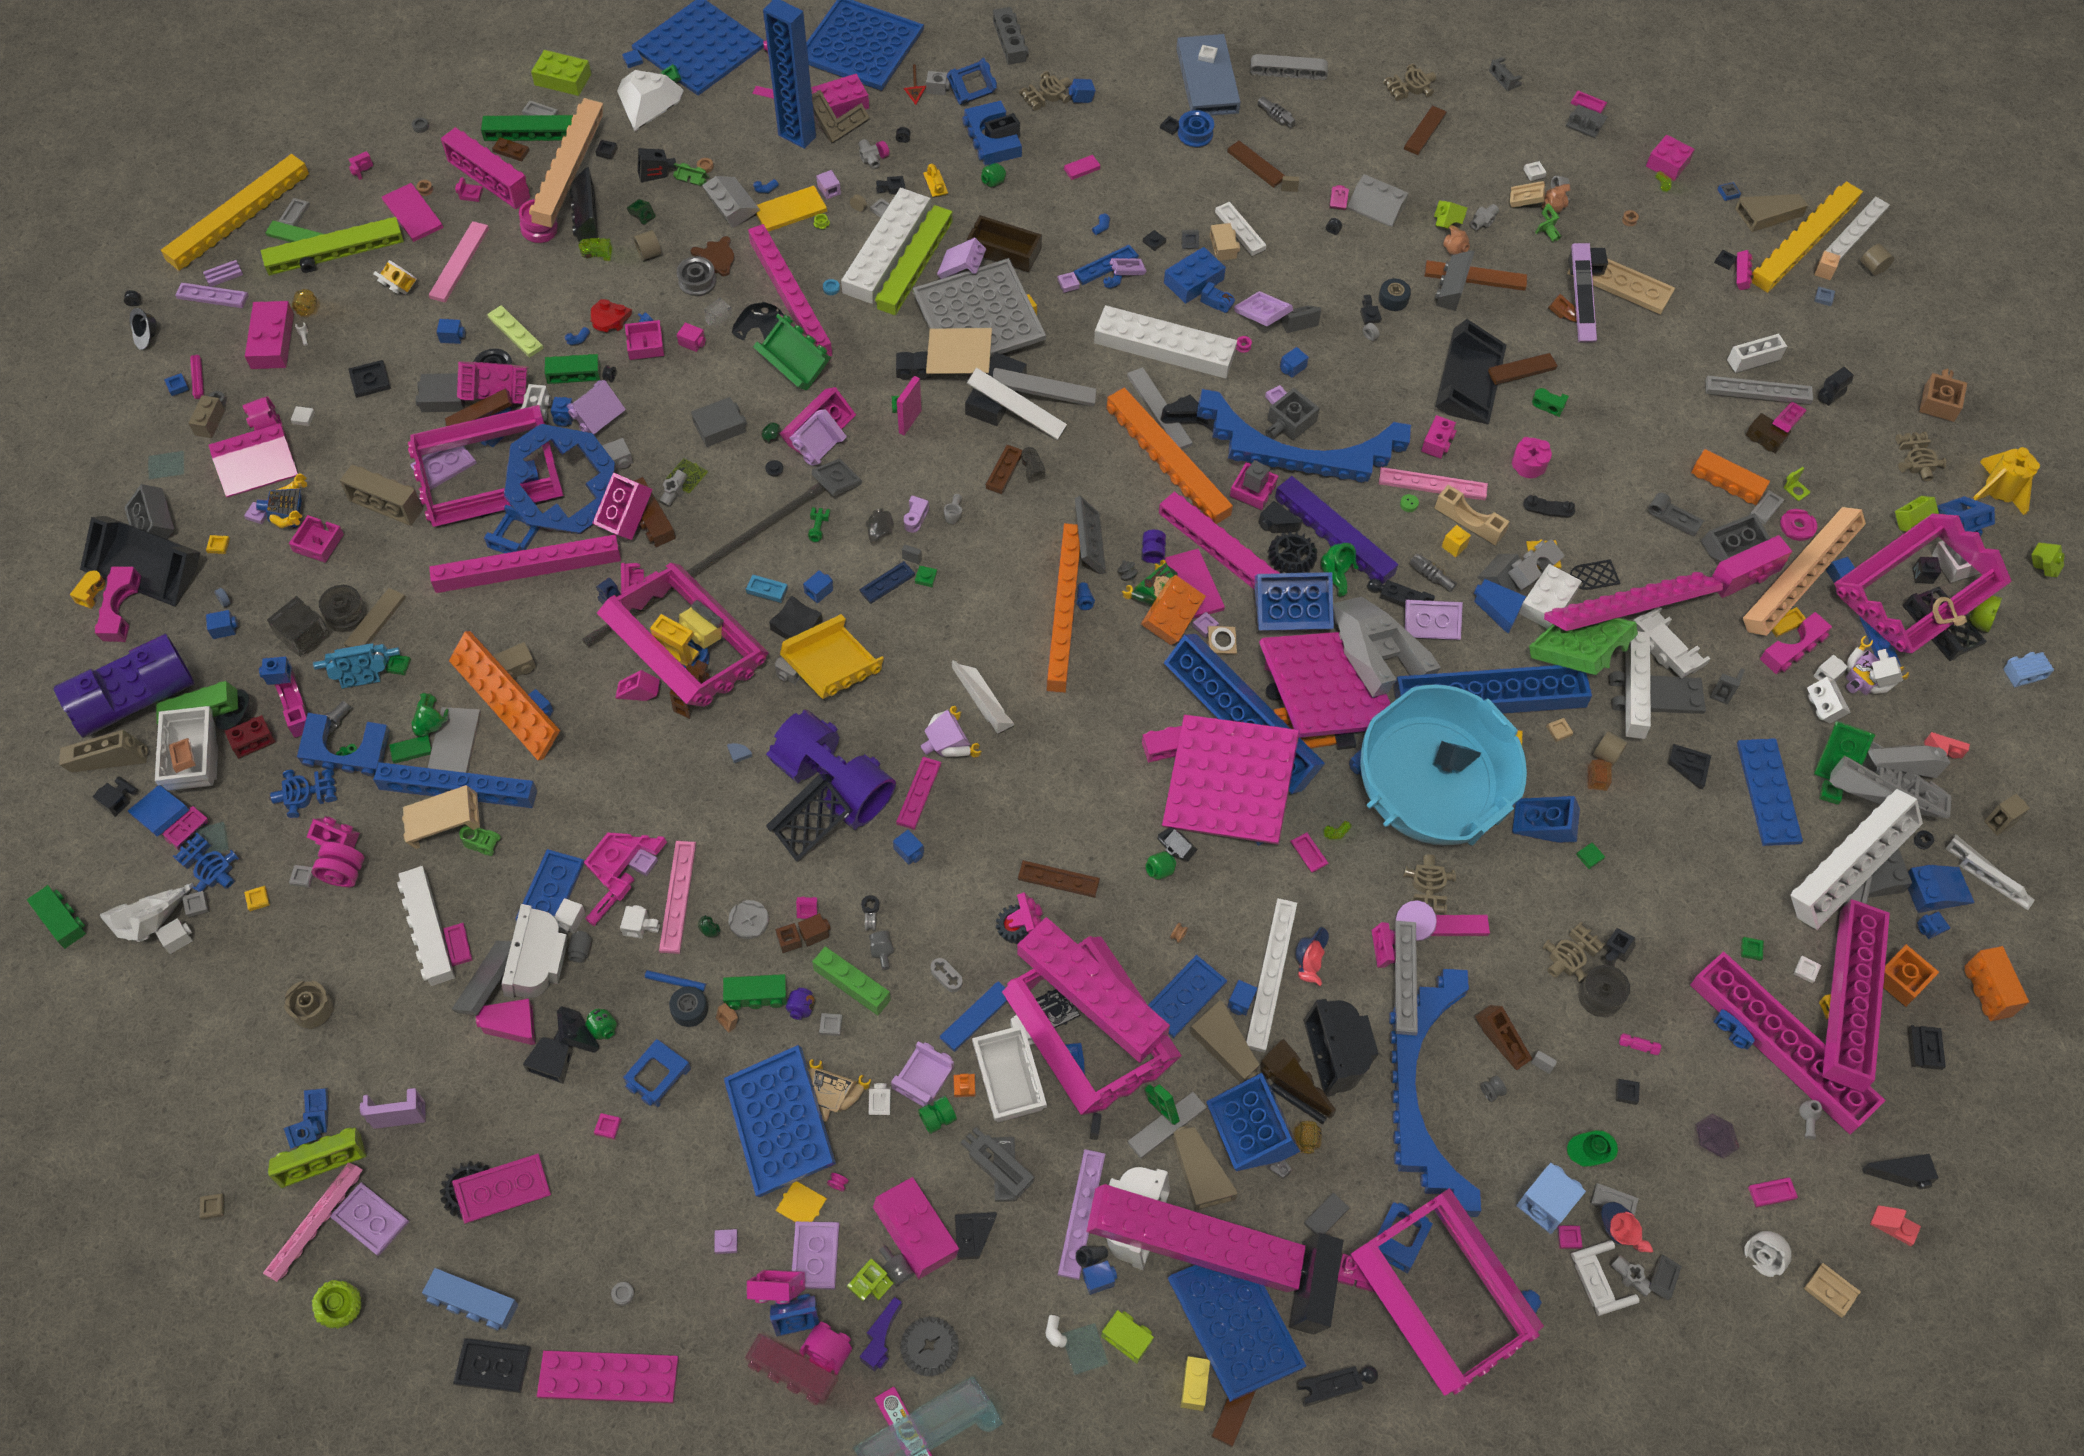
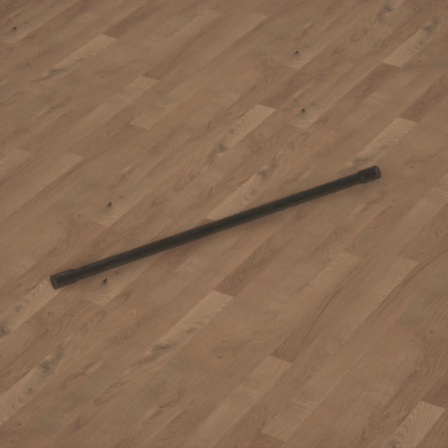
M820 482L808 489L807 492L687 570V572L692 577H695L827 489ZM671 586V588L663 597H665L675 589ZM652 596L642 610L632 608L629 612L635 617L662 598ZM605 624L582 638V641L589 648L602 640L613 629L608 624Z

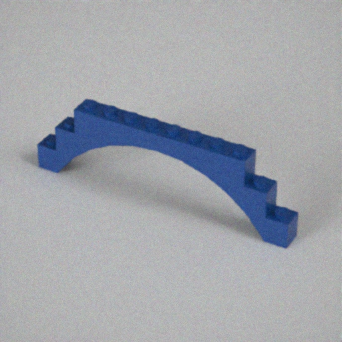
M1202 389L1199 397L1197 417L1214 419L1212 437L1220 440H1230L1228 459L1253 463L1256 460L1270 467H1281L1288 470L1304 471L1305 473H1316L1323 476L1339 477L1340 479L1368 482L1372 475L1373 465L1377 467L1387 466L1391 459V451H1406L1410 443L1411 425L1393 422L1379 435L1359 445L1326 451L1301 449L1266 437L1246 424L1231 409L1220 392Z
M1443 969L1440 976H1437V988L1419 987L1417 991V1036L1396 1034L1395 1007L1389 1013V1024H1393V1031L1390 1032V1044H1394V1051H1391L1390 1060L1391 1063H1394L1395 1069L1391 1073V1082L1395 1083V1090L1392 1091V1103H1396V1111H1393V1123L1397 1124V1131H1394L1393 1141L1394 1144H1397L1398 1152L1395 1151L1394 1163L1398 1165V1171L1424 1173L1421 1174V1187H1425V1194H1441L1450 1188L1469 1217H1478L1481 1213L1480 1190L1455 1171L1437 1149L1425 1127L1419 1110L1415 1085L1417 1059L1422 1041L1429 1028L1445 1010L1465 997L1469 990L1468 970Z

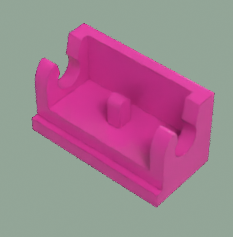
M621 563V595L624 594V589L634 583L639 585L644 582V569H633L640 568L639 563Z
M192 806L186 814L172 824L162 835L169 844H173L179 850L181 848L180 845L198 828L208 823V818Z

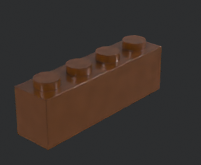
M643 477L634 480L648 487ZM651 492L639 526L642 530H646L645 535L648 542H653L655 547H659L676 538L673 527Z

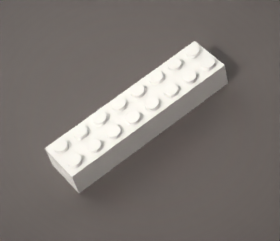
M903 188L899 189L842 278L843 294L874 304L876 295L882 291L884 282L890 278V273L892 269L896 268L899 258L904 255L906 246L910 245L912 237L915 233L917 234L921 222L925 221L927 212L931 211V198Z
M1106 305L1095 329L1094 343L1222 378H1227L1237 347V340Z
M1896 789L1891 795L1886 797L1885 801L1878 808L1873 810L1872 814L1865 821L1860 823L1859 827L1852 834L1847 836L1846 840L1839 847L1833 850L1826 860L1820 863L1819 867L1812 874L1806 877L1799 887L1793 890L1790 896L1799 920L1818 930L1923 824L1917 799Z

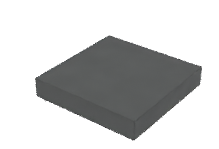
M841 459L814 468L811 473L833 496L858 487L862 483V480Z

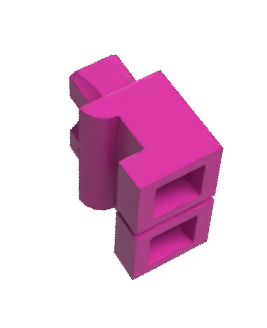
M1342 1254L1338 1282L1353 1286L1355 1280H1357L1355 1287L1375 1292L1354 1258Z

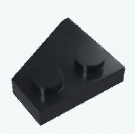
M1673 744L1668 764L1699 789L1703 790L1712 755Z
M561 1006L557 1010L559 1043L595 1053L599 1049V1045L587 1029L586 1022L580 1012Z
M997 1212L955 1215L956 1245L959 1248L957 1260L980 1258L996 1220Z

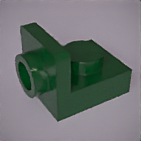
M638 199L627 207L629 214L638 216L643 225L656 217L650 203Z

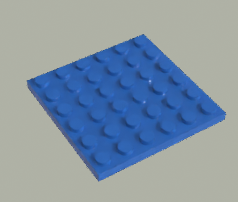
M695 0L632 44V49H637L641 56L662 71L672 64L676 65L681 76V80L678 82L699 96L764 48V40L707 0Z
M836 0L806 42L808 63L810 66L841 77L857 74L862 84L882 91L924 30V24L854 0Z

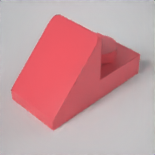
M1933 732L1924 741L1925 746L1940 747L1950 757L1961 759L1969 751L1970 746L1968 743Z
M1879 1205L1870 1223L1872 1226L1909 1246L1914 1245L1921 1228L1920 1225L1904 1217L1906 1210Z

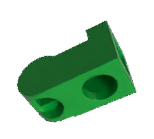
M1539 388L1534 393L1532 404L1538 409L1560 417L1569 396L1562 393L1560 397L1550 393L1547 389Z

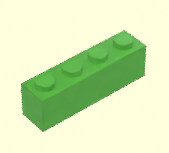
M227 681L157 703V724L159 712L210 706L212 717L237 710V689Z
M826 946L812 961L815 972L877 1016L891 1001L890 991Z

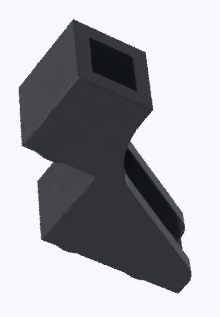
M1191 394L1165 405L1162 409L1160 420L1163 423H1198L1207 427L1212 432L1214 428V419L1197 417L1199 403Z

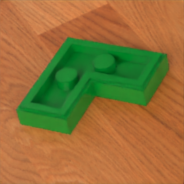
M1151 1084L1144 1088L1148 1102L1172 1125L1180 1122L1173 1096L1160 1084L1155 1088Z

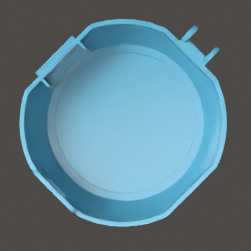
M1447 685L1413 687L1373 717L1364 735L1360 764L1363 784L1370 799L1366 806L1369 809L1375 807L1378 813L1386 820L1383 823L1385 827L1391 825L1412 839L1433 845L1468 843L1473 846L1486 831L1495 824H1500L1514 809L1512 806L1524 794L1527 769L1524 751L1519 738L1516 736L1518 730L1489 699L1483 700L1469 691ZM1441 741L1465 746L1481 752L1480 757L1462 771L1453 770L1450 773L1441 770V765L1434 763Z

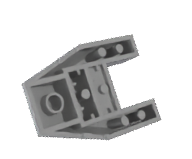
M1362 596L1333 603V615L1340 629V640H1343L1344 654L1372 697L1388 693L1397 680L1384 659L1398 656L1410 675L1437 674L1440 670V665L1430 651L1388 613Z
M1874 741L1870 746V749L1884 748ZM1867 753L1863 765L1844 756L1831 772L1830 782L1836 788L1843 789L1851 794L1882 804L1888 795H1891L1898 789L1917 799L1921 815L1946 819L1950 817L1951 795L1934 782L1930 781L1928 783L1917 774L1875 766L1869 753Z

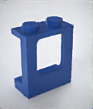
M981 58L979 62L958 70L954 68L946 75L959 105L993 93L996 90V79L992 77L990 65L985 61V58ZM975 71H981L987 87L973 93H968L962 76Z
M1965 496L1937 505L1939 514L1958 515L1964 530L1967 532H1974L1995 524V507Z
M505 505L506 514L493 534L487 532L484 537L488 548L504 554L526 550L540 527L531 526L521 543L503 538L512 521L517 520L524 523L512 506Z
M656 1039L623 1077L626 1083L625 1087L633 1094L639 1093L642 1096L641 1099L647 1105L651 1106L653 1104L658 1108L661 1105L660 1099L682 1074L687 1075L691 1067L688 1061ZM655 1059L669 1070V1074L654 1091L650 1092L637 1083L635 1077L650 1060Z
M1393 1202L1377 1236L1392 1226L1396 1216L1404 1219L1413 1212L1406 1205ZM1426 1216L1413 1223L1420 1230L1411 1247H1406L1392 1238L1378 1246L1389 1264L1407 1274L1433 1225Z

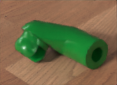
M355 744L342 746L336 752V755L345 756L352 754L357 750Z

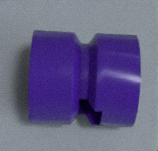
M1155 529L1144 532L1142 540L1143 561L1146 563H1160L1161 560H1165L1166 534Z

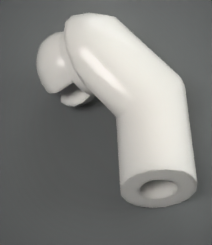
M1049 1315L1046 1337L1053 1346L1063 1348L1067 1344V1338L1058 1330L1060 1317Z

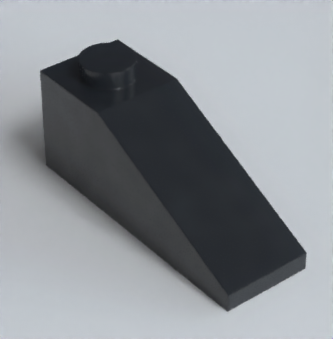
M1930 1154L1872 1162L1862 1169L1864 1174L1908 1187L1919 1186V1189L1930 1188L1933 1186L1932 1183L1939 1179Z

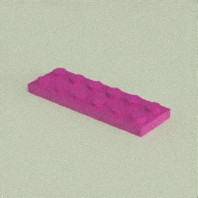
M543 1351L537 1398L674 1404L679 1357L669 1355Z

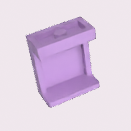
M973 238L948 249L937 275L943 279L956 275L957 272L966 268L973 274L977 273L986 248L976 238Z
M605 380L598 381L594 384L595 387L574 403L567 405L570 416L579 422V428L583 432L593 433L594 435L626 410Z
M823 409L816 411L790 437V440L793 442L794 448L799 450L804 456L803 458L806 463L818 465L821 463L820 459L837 442H842L847 436L828 411Z
M918 1041L916 1050L899 1076L895 1075L891 1081L892 1089L923 1107L928 1104L931 1105L954 1069V1062L946 1053L940 1054L930 1044H922Z
M416 1088L407 1089V1102L375 1105L368 1095H363V1103H360V1113L373 1129L425 1122V1101Z

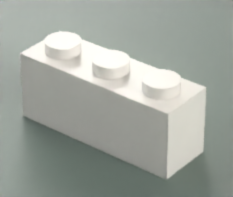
M1779 334L1734 346L1727 361L1735 373L1781 360L1787 345Z

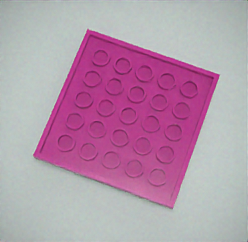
M1340 632L1261 638L1259 641L1293 727L1299 730V738L1366 731L1372 718L1391 704L1387 694L1372 697L1344 654L1343 649L1345 647L1343 640H1340Z
M1184 715L1162 826L1165 828L1172 827L1177 830L1279 845L1299 730Z

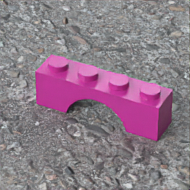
M111 567L110 574L107 577V587L103 593L102 607L99 609L98 623L95 625V634L102 641L126 642L130 625L119 616V607L125 598L138 592L141 575L134 567Z
M1814 612L1801 623L1797 630L1801 642L1785 644L1777 641L1764 651L1760 660L1775 674H1778L1780 671L1786 672L1792 666L1793 661H1800L1806 651L1810 653L1816 648V643L1819 641L1823 643L1830 636L1828 632L1832 626Z
M292 670L291 683L274 685L284 708L283 714L287 726L294 738L303 734L307 710Z

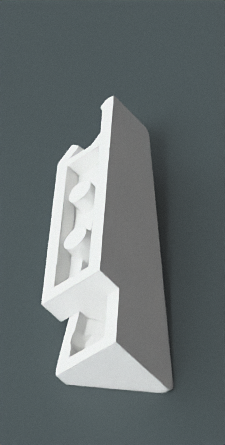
M953 660V670L997 734L1014 726L1013 721L1004 713V709L978 670L973 667L960 665Z
M1954 835L1946 850L1963 860L1959 866L2029 910L2035 900L2027 894L2025 888L2004 875L1958 835Z

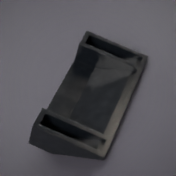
M1469 319L1456 326L1453 330L1435 407L1449 416L1488 425L1498 384H1494L1488 370L1490 367L1503 364L1507 345Z
M108 516L91 517L80 570L84 572L97 571L103 579L107 580L111 567H134L141 575L138 593L176 607L197 570L201 552Z

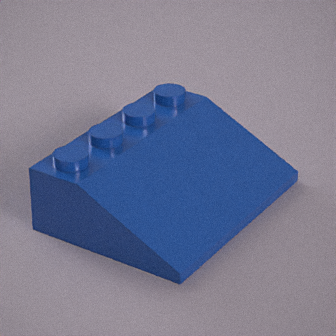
M1332 572L1255 575L1258 631L1334 629Z
M1263 1073L1206 1101L1236 1171L1280 1162L1300 1152L1272 1087Z

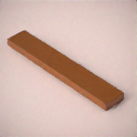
M1427 260L1424 277L1441 279L1442 275H1446V271H1444L1446 263ZM1470 266L1466 283L1525 291L1527 274Z

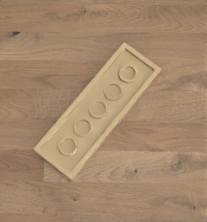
M1608 259V266L1604 275H1592L1594 286L1660 315L1675 290V287Z

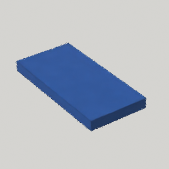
M547 849L522 904L532 906V909L548 912L554 917L563 899H569L585 860Z
M1196 955L1148 1006L1170 1025L1168 1034L1174 1039L1227 983V980Z

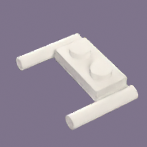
M1612 1240L1571 1253L1572 1259L1576 1263L1575 1268L1592 1306H1595L1598 1316L1639 1303V1298L1636 1294L1615 1300L1596 1257V1254L1615 1249Z

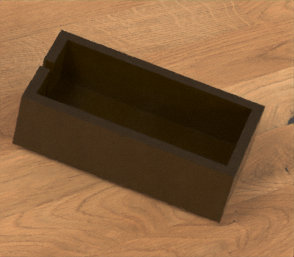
M979 215L974 228H972L967 237V241L976 238L986 248L983 258L996 262L1009 258L1013 267L1027 272L1030 271L1042 249V234Z

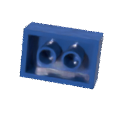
M1202 247L1166 269L1164 284L1186 304L1201 295L1208 282L1215 285L1222 282L1225 277L1226 267L1205 247Z

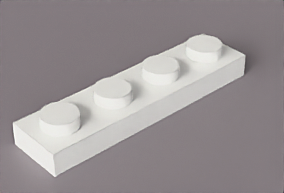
M1230 202L1216 207L1215 213L1224 223H1231L1232 229H1235L1236 238L1251 256L1266 250V244Z

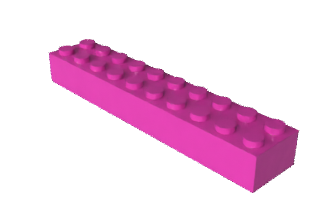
M1850 899L1840 911L1822 1077L1864 1092L1875 1081L1890 913Z
M1724 951L1701 971L1690 984L1718 1012L1724 1009L1738 1019L1755 1039L1753 1045L1812 1100L1818 1101L1822 1109L1850 1135L1886 1101L1871 1086L1864 1092L1823 1078L1826 1045Z
M1107 1184L1095 1188L1086 1231L1088 1233L1280 1291L1291 1292L1299 1289L1305 1245Z

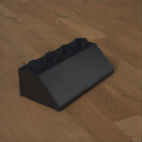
M586 167L573 180L572 188H570L571 199L573 198V201H570L571 209L574 211V213H571L572 222L575 223L572 226L573 235L577 236L578 242L598 240L595 190L590 168Z

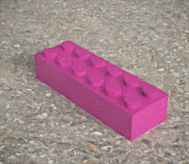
M455 127L441 138L449 163L514 209L519 208L530 199L526 176L521 171L514 169L510 163L504 162L498 155H494L487 147L480 145L477 140L470 138L464 131H460Z

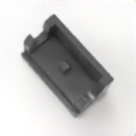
M1504 57L1492 60L1489 72L1506 91L1522 85V82L1518 81L1522 77L1520 75L1514 77L1505 67V64H1501V62L1506 60Z

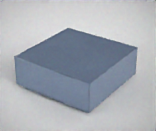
M1818 286L1814 302L1831 306L1835 291Z

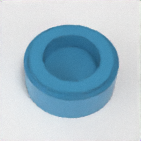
M834 279L826 280L823 283V291L827 295H836L840 291V284Z

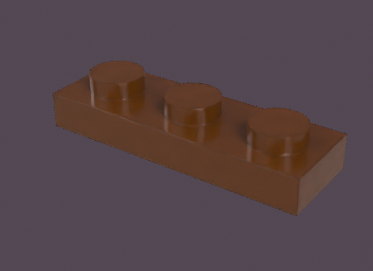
M1006 445L985 484L986 489L1000 494L1004 492L1023 456V450Z

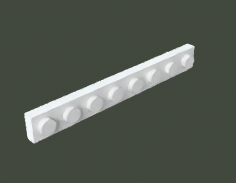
M1277 899L1246 1041L1251 1050L1266 1052L1297 907L1296 902Z

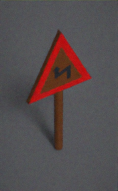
M913 64L914 87L903 89L916 105L923 95L926 85L917 86L916 65Z

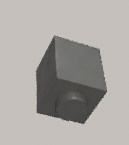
M1254 460L1245 472L1243 485L1259 493L1268 482L1270 468Z

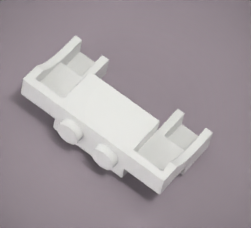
M1657 607L1651 612L1634 619L1633 621L1637 623V631L1650 633V652L1657 661L1666 669L1671 667L1681 679L1691 672L1694 674L1708 664L1710 658L1707 656L1703 659L1698 654L1700 649L1698 646L1688 651V648L1667 627L1672 619L1670 617L1664 619L1660 614L1661 607Z

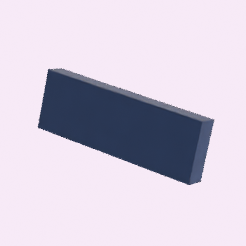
M903 561L860 588L859 591L872 604L913 578L915 573Z

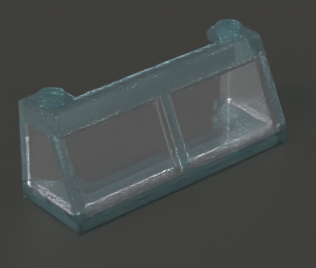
M971 1376L856 1445L853 1449L857 1456H922L977 1423L981 1430L990 1432L1003 1425V1422L989 1397L976 1379Z

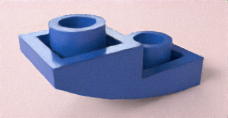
M1721 1009L1713 1022L1718 1024L1721 1030L1731 1032L1729 1040L1733 1041L1736 1047L1748 1050L1755 1041L1752 1034L1738 1019L1724 1009Z

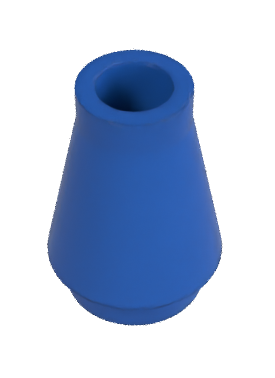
M1082 582L1078 584L1076 603L1080 609L1089 610L1093 607L1095 599L1088 584Z

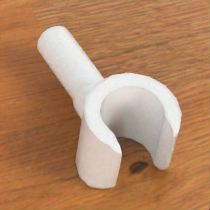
M304 322V326L300 328L296 324L295 327L298 334L302 337L303 346H307V326Z

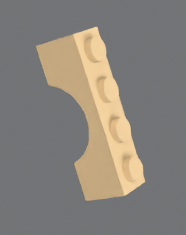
M1447 485L1440 493L1434 508L1495 546L1505 535L1510 522L1495 512L1489 515L1476 512L1467 504L1464 494L1450 485Z

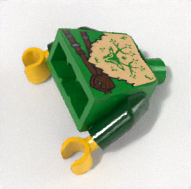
M1161 560L1160 565L1155 563V571L1135 587L1136 590H1133L1131 585H1127L1126 590L1129 592L1122 591L1123 597L1126 599L1133 598L1152 606L1168 579L1175 575L1178 576V573L1169 567L1165 560Z

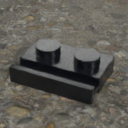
M1911 1025L1908 1031L1912 1067L1921 1066L1922 1068L1943 1070L1946 1064L1942 1029Z

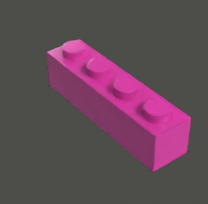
M1748 250L1737 252V286L1739 290L1750 288L1752 283L1751 260L1753 258Z

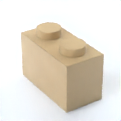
M1231 223L1211 225L1210 239L1216 258L1219 261L1237 259L1240 245L1239 242H1236L1235 229H1232Z

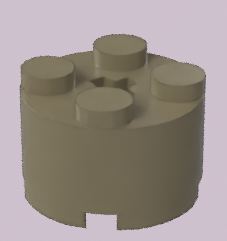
M316 981L298 982L289 988L285 995L284 1008L298 1026L314 1029L328 1020L334 1010L331 997L324 987Z

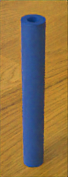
M648 970L645 973L646 979L681 987H696L703 992L706 988V983Z

